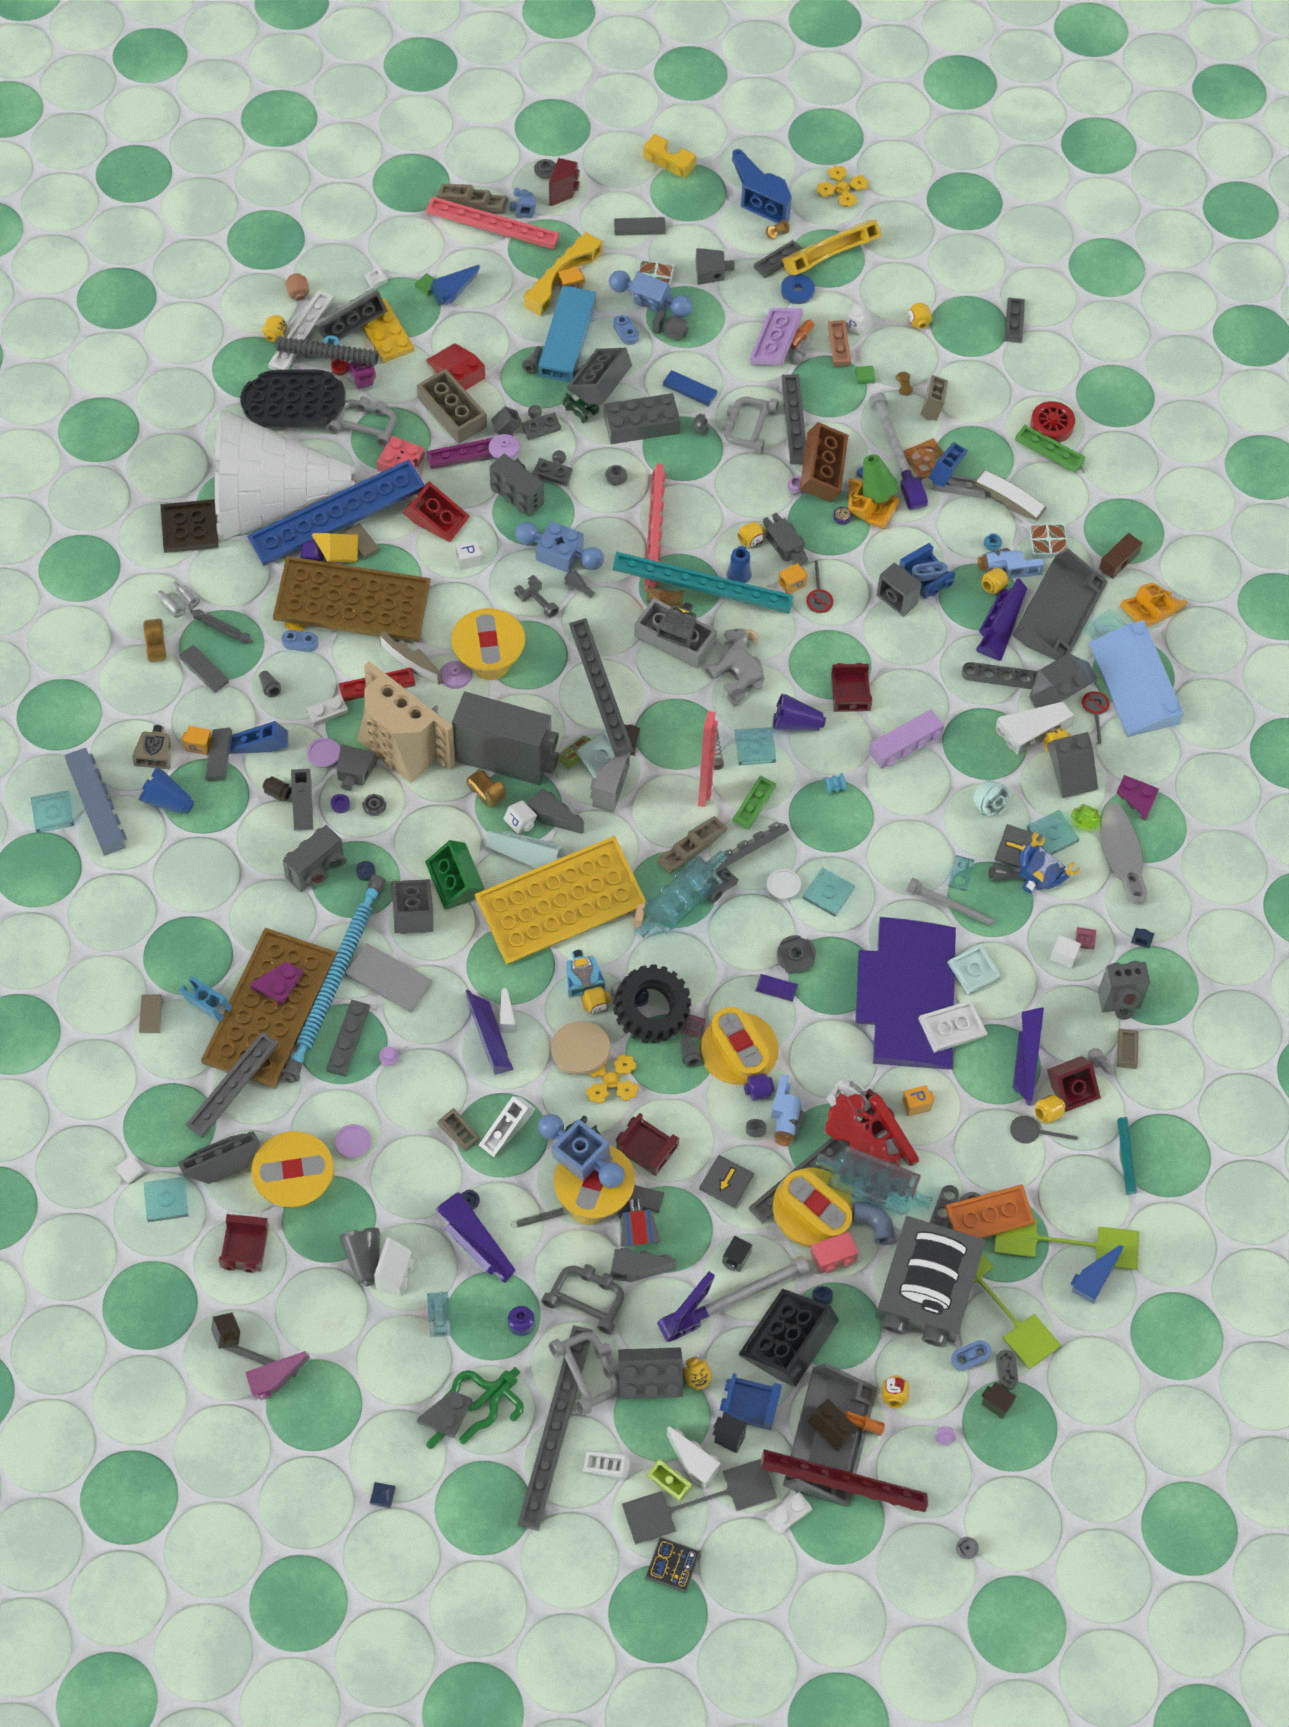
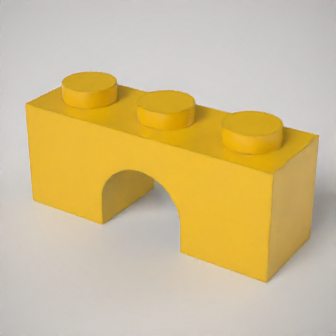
M655 133L643 146V158L684 179L696 167L695 154L684 148L678 153H668V140Z

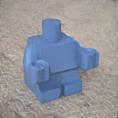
M515 188L514 195L515 197L519 196L517 205L513 201L510 202V210H516V216L532 218L536 207L533 193L526 189L520 190V188Z

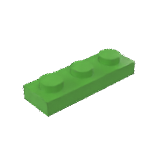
M759 776L734 815L733 822L750 830L775 790L776 783Z

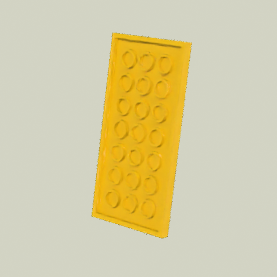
M615 836L474 895L506 965L637 910L639 903L647 905Z

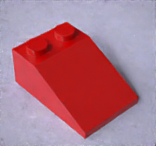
M456 343L426 359L427 363L437 373L446 368L465 390L486 378L485 365L474 353Z
M430 481L414 496L402 512L416 525L448 542L452 541L470 517Z

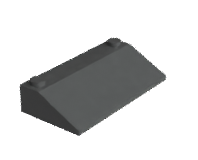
M1069 548L1056 554L1013 636L1026 647L1055 660L1068 653L1070 654L1108 581Z
M827 1363L813 1367L790 1456L856 1474L867 1431H860V1428L857 1427L858 1430L853 1438L837 1452L808 1423V1420L814 1410L828 1398L843 1413L848 1411L860 1416L868 1415L870 1418L877 1387ZM787 1475L784 1478L783 1486L795 1492L842 1506H849L851 1494L847 1491L831 1489L825 1485L810 1483L799 1478H790Z

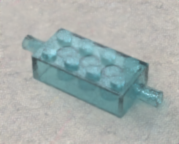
M719 850L708 862L704 861L700 856L693 858L688 863L687 868L678 872L671 883L664 885L655 898H651L645 903L643 911L647 914L648 918L635 928L639 935L644 938L655 926L668 934L723 882L716 874V869L728 860V857Z
M848 1146L840 1148L836 1159L819 1153L816 1158L818 1160L815 1161V1165L831 1170L832 1174L827 1185L828 1187L900 1215L909 1212L912 1202L927 1209L930 1207L931 1203L929 1201H932V1196L916 1191L921 1177L920 1174Z

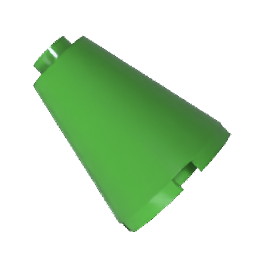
M868 455L863 460L862 491L864 497L872 498L873 503L886 502L890 500V496L897 493V480L878 455Z

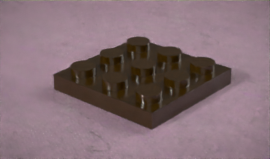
M215 499L160 504L164 553L219 547Z

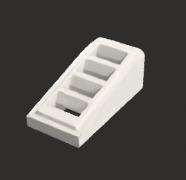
M503 988L501 992L500 1031L515 1033L516 1022L507 988Z
M586 1451L582 1471L584 1473L627 1480L630 1459L627 1455ZM593 1457L596 1458L595 1468H591ZM604 1459L603 1469H600L601 1461ZM610 1461H613L612 1470H609Z

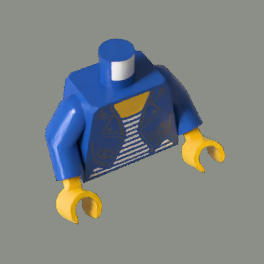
M1038 833L1032 834V842H1029L1020 853L1021 869L1019 875L1026 880L1022 889L1027 893H1032L1035 888L1042 890L1044 888L1051 889L1057 887L1070 878V874L1076 875L1080 872V867L1075 871L1071 870V867L1076 864L1075 862L1069 863L1068 869L1064 870L1066 866L1040 846L1045 842L1044 836L1039 841H1036V838L1039 836Z

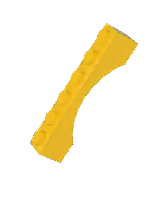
M866 220L782 258L787 275L802 273L826 258L881 237L882 234L877 220Z
M587 232L579 236L573 246L569 247L565 254L558 258L551 268L546 270L545 275L538 279L530 290L525 292L524 307L542 316L551 307V296L558 282V271L593 263L602 253V241Z

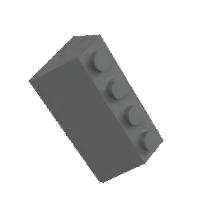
M372 288L349 301V303L337 308L327 316L320 318L315 322V325L323 339L332 335L340 340L388 312L379 291L376 288Z
M627 348L596 349L567 386V389L587 404H604L632 367Z

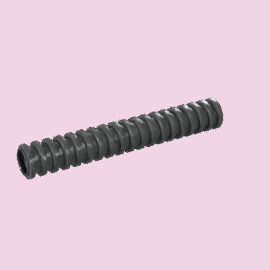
M278 336L276 340V350L279 352L282 350V352L287 351L288 353H298L299 355L303 353L305 356L308 354L309 356L314 355V357L319 356V358L324 357L325 359L329 357L331 360L335 358V360L351 361V363L356 361L357 364L361 362V364L367 363V365L372 364V366H376L378 362L377 350L373 352L371 349L367 351L365 348L363 350L361 348L356 349V347L351 348L350 346L346 348L345 345L341 347L340 345L335 346V344L330 345L329 343H319L318 341L314 343L312 340L309 342L308 340L303 341V339L298 340L292 337L288 339L286 336L284 338Z

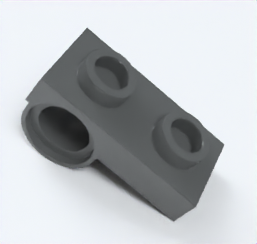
M725 867L701 881L698 886V892L713 904L719 900L723 892L737 885L739 879Z

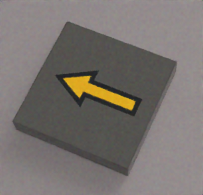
M1007 824L994 860L1021 869L1020 853L1029 842H1032V834L1034 833ZM1039 835L1036 838V841H1039L1042 835Z
M718 1155L701 1183L699 1190L735 1208L752 1180L754 1173Z

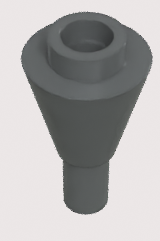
M537 346L534 352L522 362V368L528 373L533 374L538 371L539 358L542 352L540 346Z
M576 570L573 572L569 571L564 577L566 580L565 585L585 593L589 598L594 596L595 592L587 587V584Z
M997 863L989 867L988 877H991L992 882L1011 879L1024 880L1019 875V872H1014Z

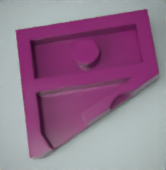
M1124 775L1116 793L1126 800L1132 809L1135 808L1141 814V818L1146 821L1159 788Z
M284 962L250 984V989L284 1004L303 975V970L288 962Z

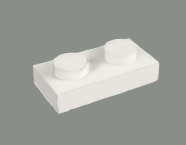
M341 695L306 708L313 726L348 714V708Z
M798 1492L768 1514L765 1519L779 1536L810 1513L813 1508L802 1494Z

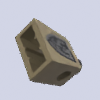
M154 725L152 732L144 731L141 733L132 755L134 766L158 767L170 770L171 742L169 735L163 733V726Z

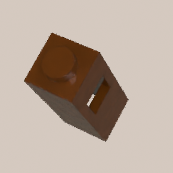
M1128 533L1102 557L1099 569L1113 579L1140 553L1143 543Z

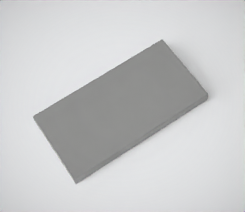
M366 943L345 972V976L410 1013L433 983L432 979Z

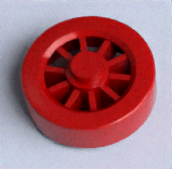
M1047 401L1036 406L1030 420V428L1058 443L1067 440L1072 435L1075 426L1073 411L1067 405L1057 401Z

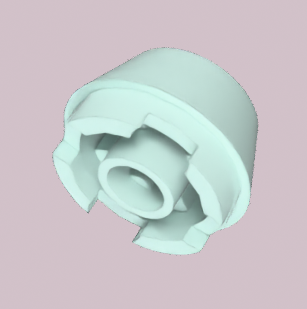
M987 780L978 786L974 793L973 801L984 816H989L990 818L993 815L1000 816L1008 807L1005 803L1008 797H1011V791L1004 783Z

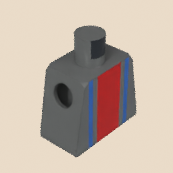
M641 1198L629 1200L630 1212L621 1214L620 1246L660 1242L652 1210L642 1211Z

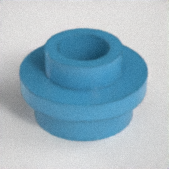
M991 533L985 537L984 546L988 550L996 551L1001 548L1002 540L998 534Z

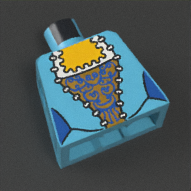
M583 950L573 951L571 953L573 960L566 962L569 998L584 995L585 990L599 986L605 990V979L593 956L584 957Z

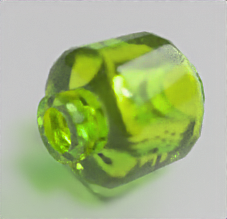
M1081 804L1078 808L1073 809L1071 818L1075 827L1089 832L1098 827L1101 815H1099L1096 808Z

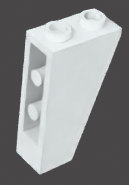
M1059 702L1001 716L997 719L996 731L999 736L1006 740L1008 747L1018 755L1042 742L1047 732L1059 728L1065 729L1070 726L1074 715L1064 702Z

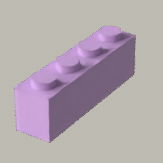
M930 709L871 742L869 754L881 769L886 766H892L898 759L908 757L914 750L922 749L932 740H938L943 735L944 724L934 711Z

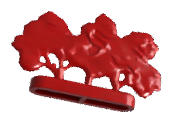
M840 1093L835 1099L836 1104L829 1108L828 1121L825 1125L826 1134L835 1140H845L850 1143V1148L844 1151L843 1159L845 1163L841 1166L839 1174L852 1180L858 1177L864 1178L862 1192L867 1203L878 1206L884 1205L889 1191L901 1197L912 1192L914 1174L911 1171L902 1169L899 1166L900 1158H903L907 1165L914 1166L919 1162V1158L884 1100L877 1093L869 1098V1104L874 1111V1115H871L864 1111L865 1102L862 1095L855 1093L847 1097ZM860 1109L862 1113H857L856 1110ZM865 1116V1120L869 1119V1121L864 1123L858 1122L856 1117ZM876 1121H880L887 1132L882 1138H876L872 1133V1124ZM869 1124L870 1127L866 1130L865 1125ZM887 1140H892L899 1152L898 1154L889 1155L887 1153ZM895 1162V1166L891 1168L890 1164Z

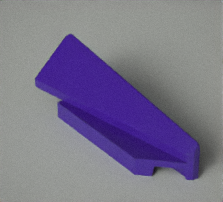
M1020 578L1015 580L1011 589L1007 590L1004 588L999 592L979 630L984 638L977 646L976 651L998 661H1001L1027 591V587Z
M466 990V998L494 1075L513 1070V1066L507 1057V1050L490 1002Z
M1043 1007L1024 1011L1021 1014L1022 1031H1019L1012 1088L1022 1095L1028 1106H1031L1033 1100L1044 1013Z
M457 1192L437 1206L435 1210L450 1222L444 1230L487 1273L491 1275L495 1273L506 1283L514 1274L515 1268L463 1196Z

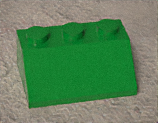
M449 840L425 861L444 909L473 901L476 893L485 890L465 842Z

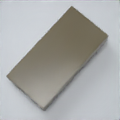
M360 523L344 531L345 534L358 535V552L364 560L380 551L378 545Z
M161 994L141 995L140 1033H160Z
M1118 1029L1117 1067L1137 1069L1138 1030Z

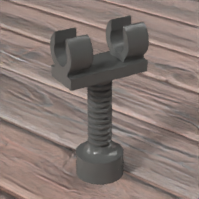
M535 575L527 578L530 586L528 589L524 590L521 585L513 588L515 590L514 594L522 602L532 596L544 608V614L548 618H553L559 612V607L554 602H547L538 593L542 589V582Z

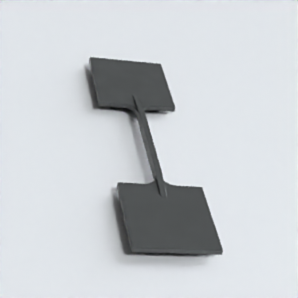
M761 1459L724 1470L723 1474L727 1483L726 1490L675 1507L667 1505L663 1491L622 1503L635 1545L675 1532L676 1529L671 1517L674 1511L723 1495L731 1496L736 1511L777 1499L768 1471L761 1469Z

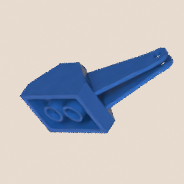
M735 149L732 152V161L742 183L741 207L777 224L782 219L789 222L792 197L785 179L772 173L764 174L741 149Z

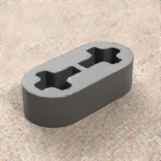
M1005 1349L1001 1350L996 1357V1369L999 1385L1010 1391L1018 1383V1372L1014 1353ZM1003 1356L1010 1360L1008 1367H1005V1362L1001 1361ZM1006 1373H1009V1379L1012 1380L1011 1384H1007V1381H1003L1006 1377Z

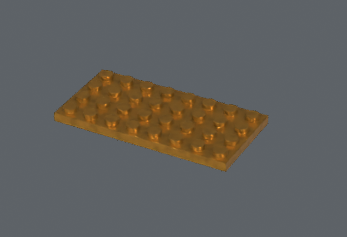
M286 556L273 620L379 636L386 631L392 639L419 643L431 578Z
M264 928L229 1001L232 1009L229 1012L225 1009L223 1013L224 1018L219 1022L201 1059L202 1064L229 1072L263 1031L279 1045L251 1078V1081L275 1089L281 1078V1071L285 1069L337 952ZM284 962H288L303 970V975L284 1004L250 989V984Z

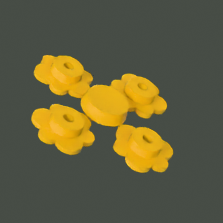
M834 165L833 168L828 169V174L831 179L839 182L835 186L830 185L829 182H820L817 184L816 192L820 193L821 197H827L828 195L832 196L836 190L838 194H841L838 196L839 204L851 207L852 204L857 203V198L854 193L848 192L850 187L855 188L857 191L866 190L869 181L863 175H858L857 177H852V181L848 184L842 181L843 177L847 176L845 167Z
M619 1055L618 1060L614 1061L616 1072L606 1073L605 1063L602 1068L590 1074L593 1078L597 1077V1075L603 1076L602 1081L604 1083L599 1085L594 1083L592 1087L586 1090V1095L589 1097L590 1102L604 1103L605 1098L609 1096L607 1088L614 1089L616 1087L618 1089L616 1094L623 1101H629L631 1098L637 1097L638 1085L632 1084L630 1080L620 1082V1076L618 1075L623 1073L629 1075L632 1070L636 1069L637 1065L633 1061L632 1056Z

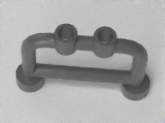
M585 1264L583 1268L575 1265L564 1268L556 1279L550 1293H544L541 1303L548 1308L555 1309L558 1302L561 1301L600 1319L597 1325L598 1330L611 1335L615 1328L613 1321L624 1301V1291L613 1282L614 1277L612 1275L603 1273L601 1277L594 1274L596 1269L591 1265ZM576 1274L585 1281H592L598 1284L604 1290L615 1292L616 1299L608 1314L559 1292L567 1276Z

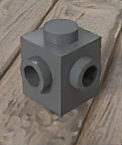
M506 406L491 419L495 432L500 435L512 434L522 425L517 410Z

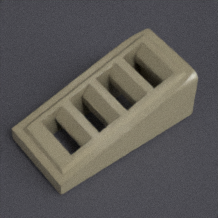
M454 1108L437 1122L439 1127L463 1151H466L480 1139ZM453 1118L455 1121L448 1125L447 1122ZM459 1124L460 1127L453 1131L452 1128ZM464 1129L466 1132L461 1137H458L457 1134ZM470 1135L472 1138L464 1144L462 1140Z

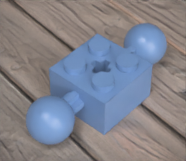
M622 270L613 272L609 277V286L613 291L618 293L625 292L626 290L630 291L635 304L644 307V305L650 307V310L655 313L660 309L666 311L670 307L675 316L683 318L692 311L693 305L687 296L679 295L673 298L669 283L637 271L633 281Z
M553 521L549 523L544 534L538 532L537 527L531 522H523L516 528L515 535L520 543L524 545H530L534 542L538 543L536 546V561L568 573L577 558L589 570H597L604 563V555L600 549L596 547L582 549L584 546V533Z
M547 1114L540 1119L538 1123L540 1135L548 1140H558L551 1147L553 1158L579 1179L584 1181L596 1170L599 1173L598 1176L601 1184L607 1188H616L623 1183L625 1177L623 1168L615 1162L605 1163L603 1161L610 1154L609 1142L580 1119L567 1132L564 1130L562 1119L555 1114Z

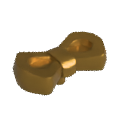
M782 219L779 224L767 226L766 235L770 239H775L776 235L780 232L788 233L790 225Z
M900 372L896 375V380L901 384L898 391L905 396L913 391L909 381L910 374L907 372Z

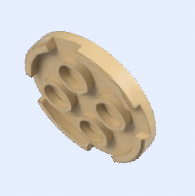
M577 1021L569 1023L556 1032L551 1042V1055L554 1063L559 1069L571 1075L573 1073H594L602 1068L609 1058L610 1041L608 1035L601 1027L591 1022Z

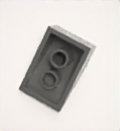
M1088 732L1056 739L1047 744L1062 798L1098 790L1094 752Z
M430 879L391 881L394 933L434 932Z

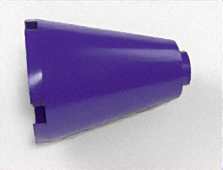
M782 693L776 704L778 708L773 716V729L819 731L820 728H824L826 717H823V712L787 694Z

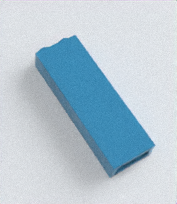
M562 286L538 365L539 377L571 382L575 377L574 372L579 363L596 304L595 291Z

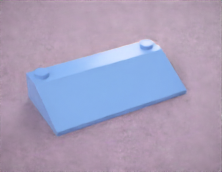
M1144 620L1127 624L1089 642L1127 737L1180 723L1184 713Z

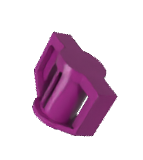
M356 361L348 363L357 389L374 384L376 373L372 364H361V362L357 364Z

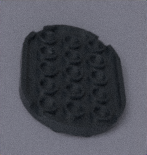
M279 369L260 373L258 378L252 382L249 380L241 392L240 403L245 416L262 427H319L340 414L346 403V392L342 381L335 378L334 374L328 371L318 369Z

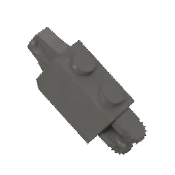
M777 512L772 514L774 524L767 517L764 518L763 524L766 527V539L783 561L792 560L800 566L807 563L808 557L804 551V540L801 536L797 535L793 525L788 523L785 518L782 519Z

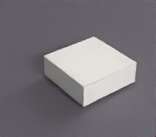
M379 267L364 274V279L372 288H378L388 283V278Z
M129 1156L115 1167L116 1172L128 1185L144 1173L143 1168L132 1156Z

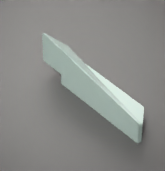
M488 831L486 847L534 868L567 856L566 854H561L563 845L510 831H503L502 834Z

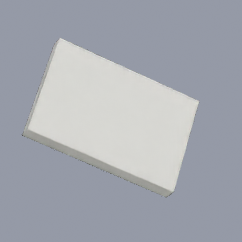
M972 1000L920 1015L918 1018L934 1053L978 1040L988 1035Z

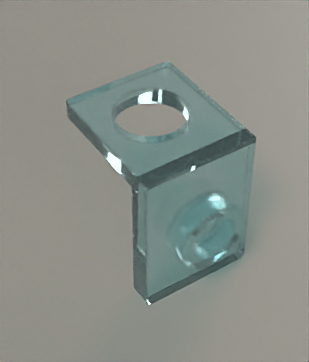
M956 855L948 887L967 891L975 860ZM962 876L965 879V883L958 885L954 882V878Z

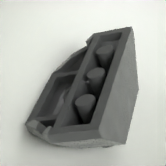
M1068 653L1038 670L1029 698L1035 708L1059 703L1091 685L1097 677L1089 662Z
M254 1131L247 1134L233 1135L194 1151L184 1160L178 1162V1165L185 1177L207 1184L218 1182L224 1177L237 1174L241 1170L246 1169L260 1142Z

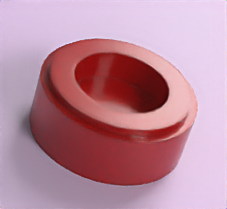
M334 359L331 362L332 372L338 376L345 375L349 370L348 362Z

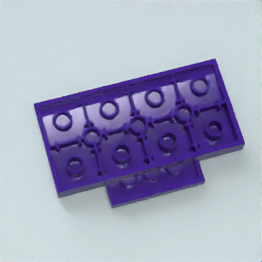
M880 917L877 951L859 950L855 1023L874 1025L873 1064L952 1070L953 1047L934 1053L918 1018L920 1015L954 1005L955 974L947 962L955 957L956 927L916 920Z

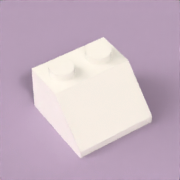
M388 1237L386 1238L374 1274L376 1289L400 1296L402 1289L406 1290L409 1281L407 1274L408 1271L413 1270L415 1259L412 1257L411 1250Z

